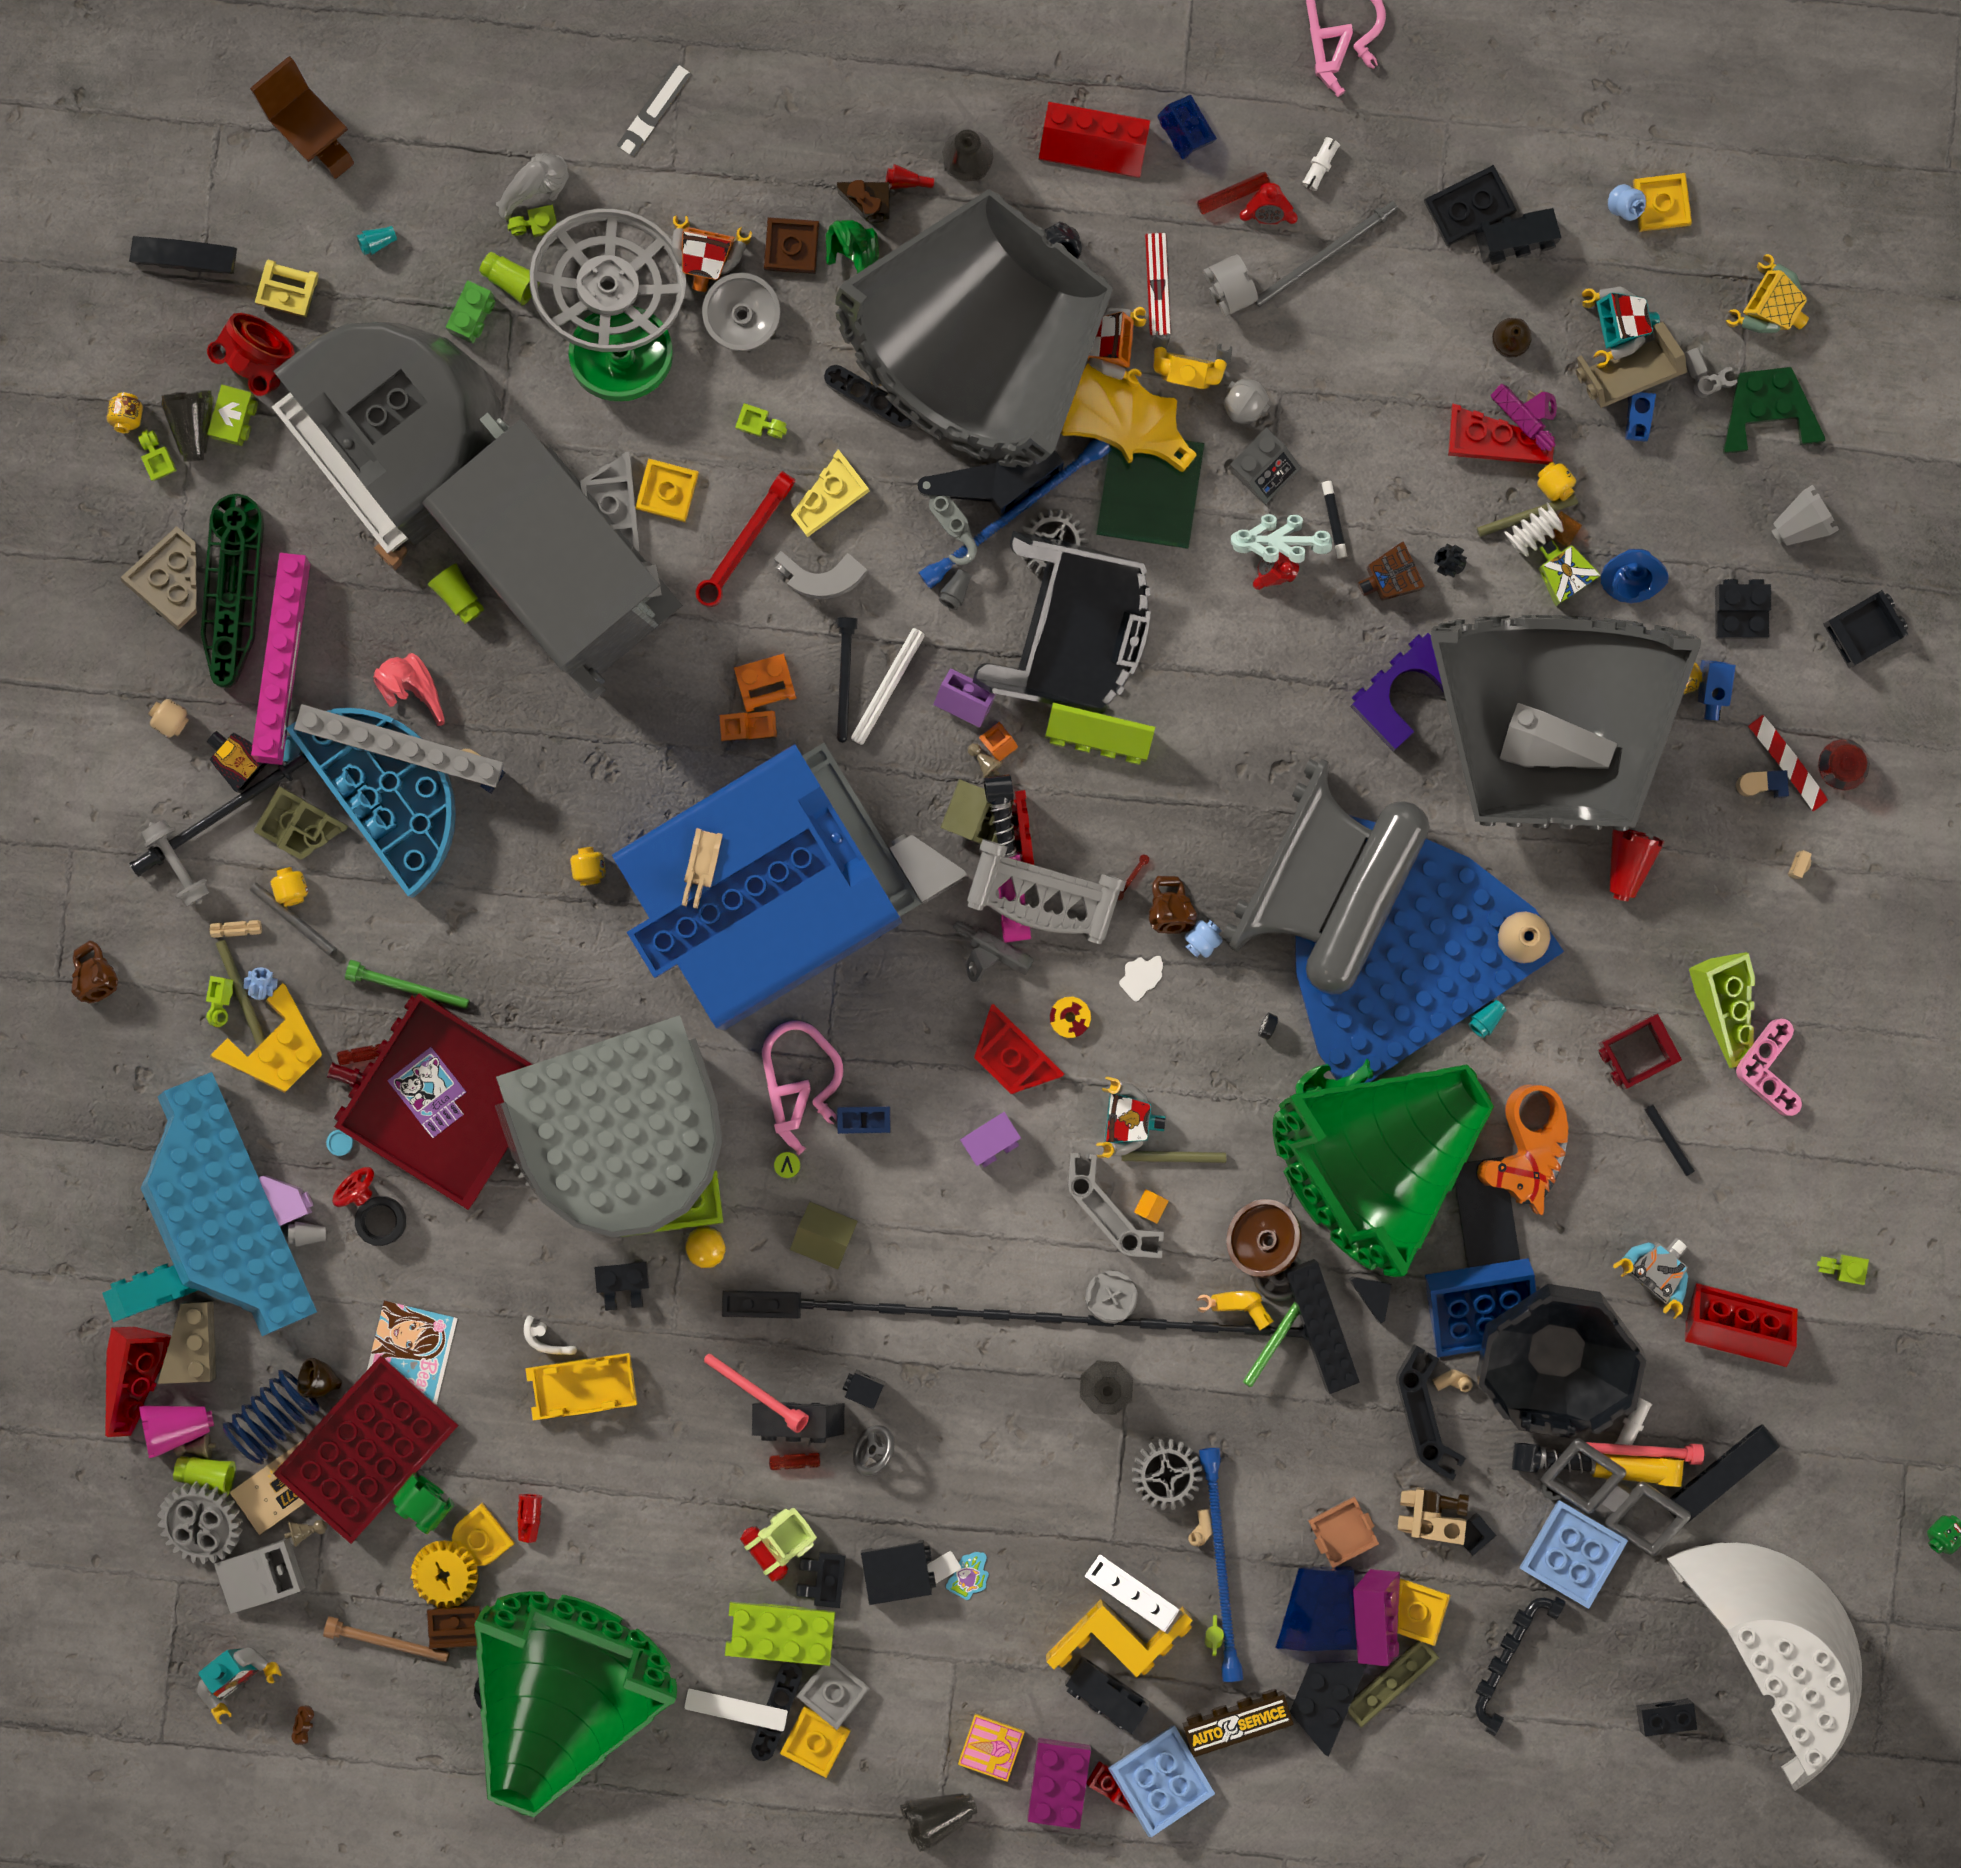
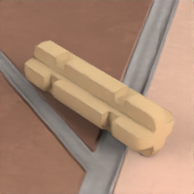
M252 920L249 923L239 921L226 922L224 925L222 923L210 924V935L213 938L223 937V935L231 937L244 936L248 933L250 935L262 933V924L259 920Z

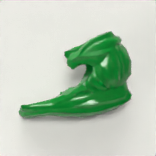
M854 220L834 221L826 233L827 264H836L837 253H841L854 262L858 274L878 261L879 243L877 233L873 228L865 229Z
M1366 1059L1363 1066L1352 1075L1334 1080L1324 1077V1074L1331 1070L1329 1064L1317 1066L1306 1072L1299 1079L1295 1091L1296 1094L1316 1092L1320 1089L1365 1083L1368 1078H1373L1374 1070L1370 1068L1369 1059Z

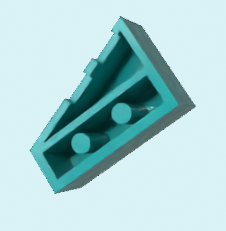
M168 1263L154 1268V1273L148 1275L147 1271L131 1276L133 1281L128 1283L125 1278L111 1283L112 1289L103 1292L102 1295L114 1323L177 1300L198 1290L182 1285L175 1266L169 1267Z

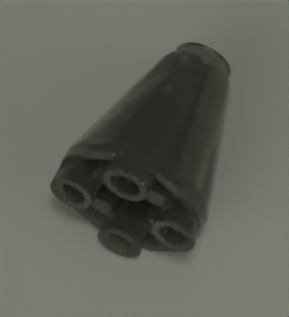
M971 129L960 130L951 135L945 142L942 151L943 164L947 173L955 179L965 182L984 178L990 170L994 159L993 147L988 138L982 133Z
M211 390L196 391L195 393L175 392L161 395V406L180 455H183V461L205 460L204 453L207 452L209 439L207 433L214 404Z
M959 1793L910 1799L900 1805L901 1813L904 1819L909 1821L911 1827L907 1829L912 1844L916 1843L920 1852L933 1848L972 1819V1815L977 1813L975 1801L970 1793L966 1795Z

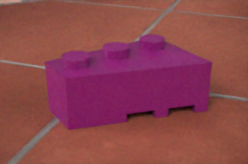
M1370 1569L1353 1589L1358 1663L1389 1666L1393 1659L1398 1656L1399 1643L1397 1641L1400 1572Z

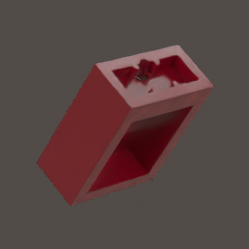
M1653 1014L1598 1043L1601 1047L1598 1049L1601 1059L1605 1064L1609 1063L1613 1070L1610 1076L1617 1087L1621 1086L1622 1089H1628L1682 1061L1658 1014ZM1648 1026L1665 1060L1627 1079L1610 1045Z

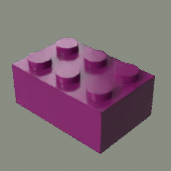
M1038 1738L1027 1814L1028 1822L1080 1829L1091 1753L1090 1745Z

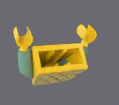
M1766 254L1763 256V260L1770 265L1764 266L1760 262L1757 264V269L1761 273L1766 274L1743 311L1746 316L1742 317L1738 310L1732 309L1729 313L1736 315L1738 320L1735 322L1726 320V324L1730 327H1736L1741 324L1742 328L1757 333H1777L1779 330H1789L1792 325L1797 329H1802L1807 324L1809 317L1801 312L1807 300L1806 296L1802 293L1798 276L1783 265L1774 264V258Z

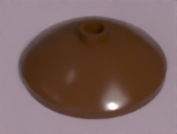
M1270 1199L1253 1201L1241 1208L1229 1225L1226 1237L1228 1254L1235 1266L1248 1275L1270 1277L1279 1274L1294 1261L1299 1252L1302 1238L1300 1223L1294 1212L1278 1201ZM1273 1238V1244L1268 1246L1269 1239Z

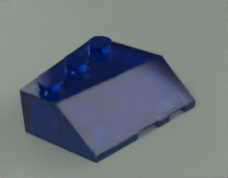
M1351 1566L1298 1568L1275 1648L1296 1651L1357 1650L1353 1594L1354 1569Z

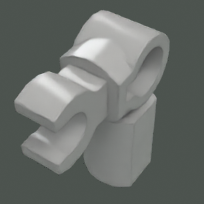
M1699 347L1684 353L1690 376L1696 381L1693 389L1698 397H1708L1712 393L1721 390V387L1730 388L1737 383V379L1733 381L1725 379V374L1730 372L1732 367L1722 369L1718 375L1712 374L1708 376V368Z

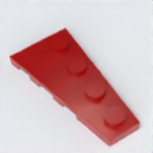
M1452 403L1448 456L1549 465L1553 462L1554 447H1552L1551 451L1547 449L1545 451L1541 450V447L1536 445V438L1534 440L1530 439L1520 427L1508 424V421L1502 419L1496 420L1484 416V413L1475 410L1472 412L1463 409L1460 405Z

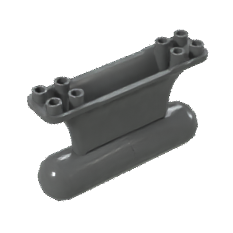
M1310 759L1304 770L1305 777L1310 779L1308 786L1298 783L1292 795L1294 801L1299 804L1291 824L1256 894H1253L1249 903L1240 900L1237 904L1234 914L1241 919L1238 926L1229 923L1222 937L1225 938V941L1230 942V948L1236 952L1251 938L1265 933H1286L1313 941L1316 944L1307 960L1305 968L1307 978L1321 992L1330 995L1341 994L1349 990L1355 983L1428 836L1430 826L1424 811L1415 804L1405 801L1393 802L1387 805L1380 813L1372 830L1363 826L1349 816L1333 798L1328 786L1329 762L1321 759L1318 763Z

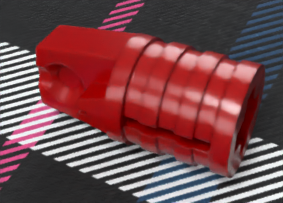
M519 1494V1508L517 1512L518 1540L526 1543L536 1542L541 1522L542 1495Z

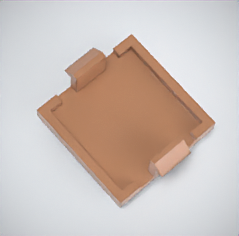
M1355 1496L1308 1520L1317 1537L1314 1541L1320 1553H1325L1332 1568L1379 1544L1372 1531V1528L1375 1526L1368 1512L1365 1514L1362 1512Z

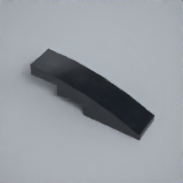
M133 236L129 262L157 265L162 268L185 269L190 272L234 274L237 248L194 241Z

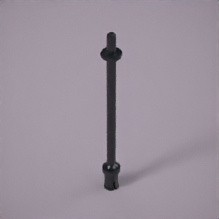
M303 753L287 764L278 765L279 769L169 840V844L175 850L284 777L292 781L291 773L306 764L308 758ZM151 846L148 848V852L129 864L134 873L140 877L141 874L158 864L160 866L163 864L165 855L160 847Z

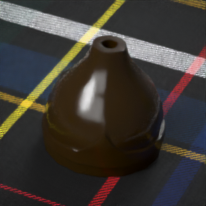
M1507 318L1501 321L1494 328L1492 334V343L1496 351L1508 358L1524 354L1532 340L1529 326L1524 320L1519 318Z
M308 1358L300 1369L297 1389L302 1397L319 1398L332 1390L339 1389L342 1380L334 1374L331 1367L325 1362L316 1358Z

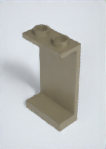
M1664 322L1653 325L1655 340L1642 345L1631 355L1618 360L1610 359L1604 368H1597L1598 364L1589 367L1582 355L1577 357L1578 368L1575 370L1577 378L1581 384H1586V390L1590 399H1595L1600 408L1687 373L1685 354Z

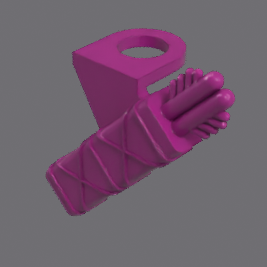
M1500 384L1491 394L1492 400L1505 411L1507 416L1530 439L1534 440L1536 438V445H1539L1541 450L1545 451L1547 449L1551 451L1552 447L1556 446L1555 439L1549 431H1543L1546 426L1541 419L1553 420L1557 411L1555 396L1548 392H1541L1526 403H1523L1507 385ZM1549 401L1551 403V412H1549Z

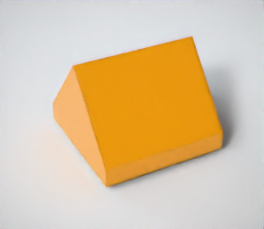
M1145 1189L1134 1213L1157 1224L1169 1200Z

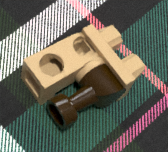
M1417 1487L1416 1490H1404L1401 1492L1400 1505L1414 1507V1516L1399 1515L1397 1530L1412 1533L1411 1537L1464 1545L1467 1519L1442 1517L1441 1514L1442 1509H1457L1458 1515L1467 1516L1469 1495L1459 1494L1458 1499L1440 1495L1438 1491Z

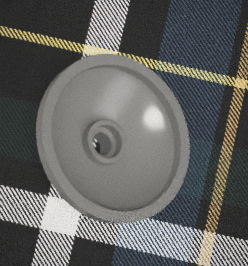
M734 273L721 278L709 289L703 302L702 316L708 333L718 344L730 350L748 351L762 346L773 336L780 321V304L775 291L765 280L753 274ZM746 312L747 317L741 320L738 318V314Z

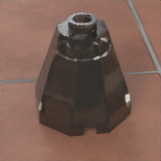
M1097 1360L1081 1374L1079 1397L1094 1414L1116 1415L1132 1401L1133 1377L1118 1361ZM1106 1386L1112 1387V1391H1109L1108 1395L1103 1392V1388Z

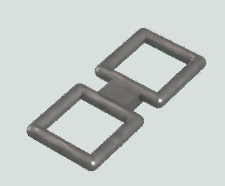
M1575 1439L1542 1476V1483L1586 1513H1593L1600 1504H1603L1613 1511L1606 1519L1607 1527L1649 1555L1657 1556L1691 1518L1690 1512L1646 1482H1639L1631 1490L1620 1482L1626 1476L1625 1468L1583 1440ZM1578 1451L1613 1473L1589 1501L1555 1479ZM1643 1494L1677 1516L1653 1544L1619 1522Z

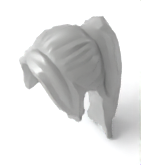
M541 153L531 157V161L527 162L508 185L501 200L496 202V206L499 207L500 217L508 221L511 218L512 211L521 202L531 198L534 194L552 192L548 199L551 201L557 199L559 192L563 189L569 178L568 165L561 156L551 153Z

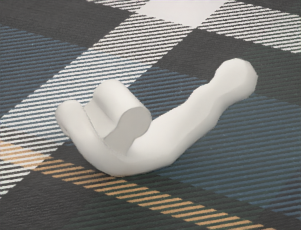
M527 1316L524 1323V1336L528 1344L534 1349L556 1355H573L577 1352L575 1346H551L538 1341L535 1336H543L545 1334L546 1324L543 1322L532 1324L534 1318Z

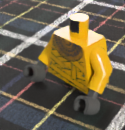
M1159 331L1155 333L1152 347L1155 349L1153 368L1156 373L1162 375V379L1167 382L1206 389L1210 385H1217L1221 382L1226 366L1231 362L1232 346H1230L1229 350L1224 351L1221 350L1222 344H1219L1217 346L1216 360L1213 362L1167 352L1170 334L1167 333L1166 338H1162L1158 335Z

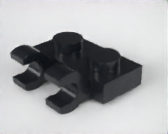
M647 1262L594 1267L596 1293H604L605 1311L617 1310L616 1291L625 1290L631 1291V1308L643 1307L642 1289L650 1288Z
M819 1552V1560L800 1557L799 1570L817 1571L816 1586L797 1583L796 1596L814 1598V1606L840 1608L846 1555Z

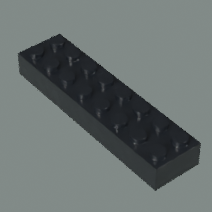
M1313 1259L1284 1270L1326 1391L1332 1394L1360 1383L1318 1262Z

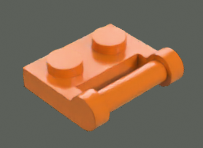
M784 653L734 667L747 713L754 711L756 707L787 698L789 701L797 699ZM781 682L785 684L784 689L753 698L750 697L749 691Z

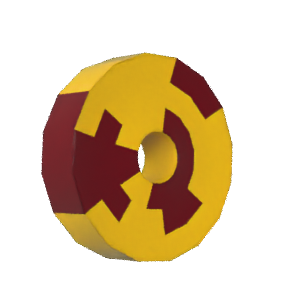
M1064 997L1058 1000L1052 1006L1049 1015L1053 1030L1066 1038H1076L1082 1035L1088 1029L1091 1021V1012L1087 1004L1076 997ZM1071 1012L1075 1015L1073 1022L1066 1021L1065 1015Z

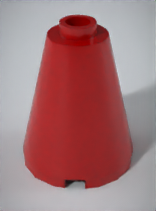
M1613 829L1610 869V892L1614 893L1613 898L1629 901V898L1636 897L1664 845L1663 839L1654 836L1652 840L1649 839L1646 833L1631 829L1626 831Z

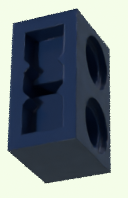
M837 1107L838 1134L891 1133V1107Z

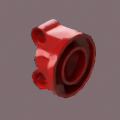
M233 313L217 340L210 343L207 348V355L213 363L222 364L226 362L233 371L248 379L250 391L257 396L268 394L279 387L280 379L274 373V370L295 354L294 346L281 331L265 320L246 313ZM221 346L225 348L226 355L222 353ZM262 377L266 380L267 387L262 383Z

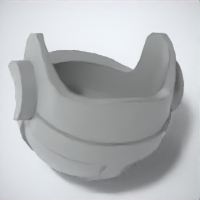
M1240 379L1236 383L1232 381L1227 387L1226 392L1228 394L1224 399V408L1233 422L1240 424L1254 423L1260 415L1265 416L1269 410L1268 395L1259 382Z

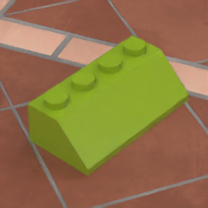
M1053 703L1045 738L1050 739L1049 743L1052 745L1064 747L1065 743L1075 745V750L1090 753V749L1101 751L1100 756L1115 759L1116 755L1126 757L1125 762L1140 765L1141 761H1147L1155 727Z

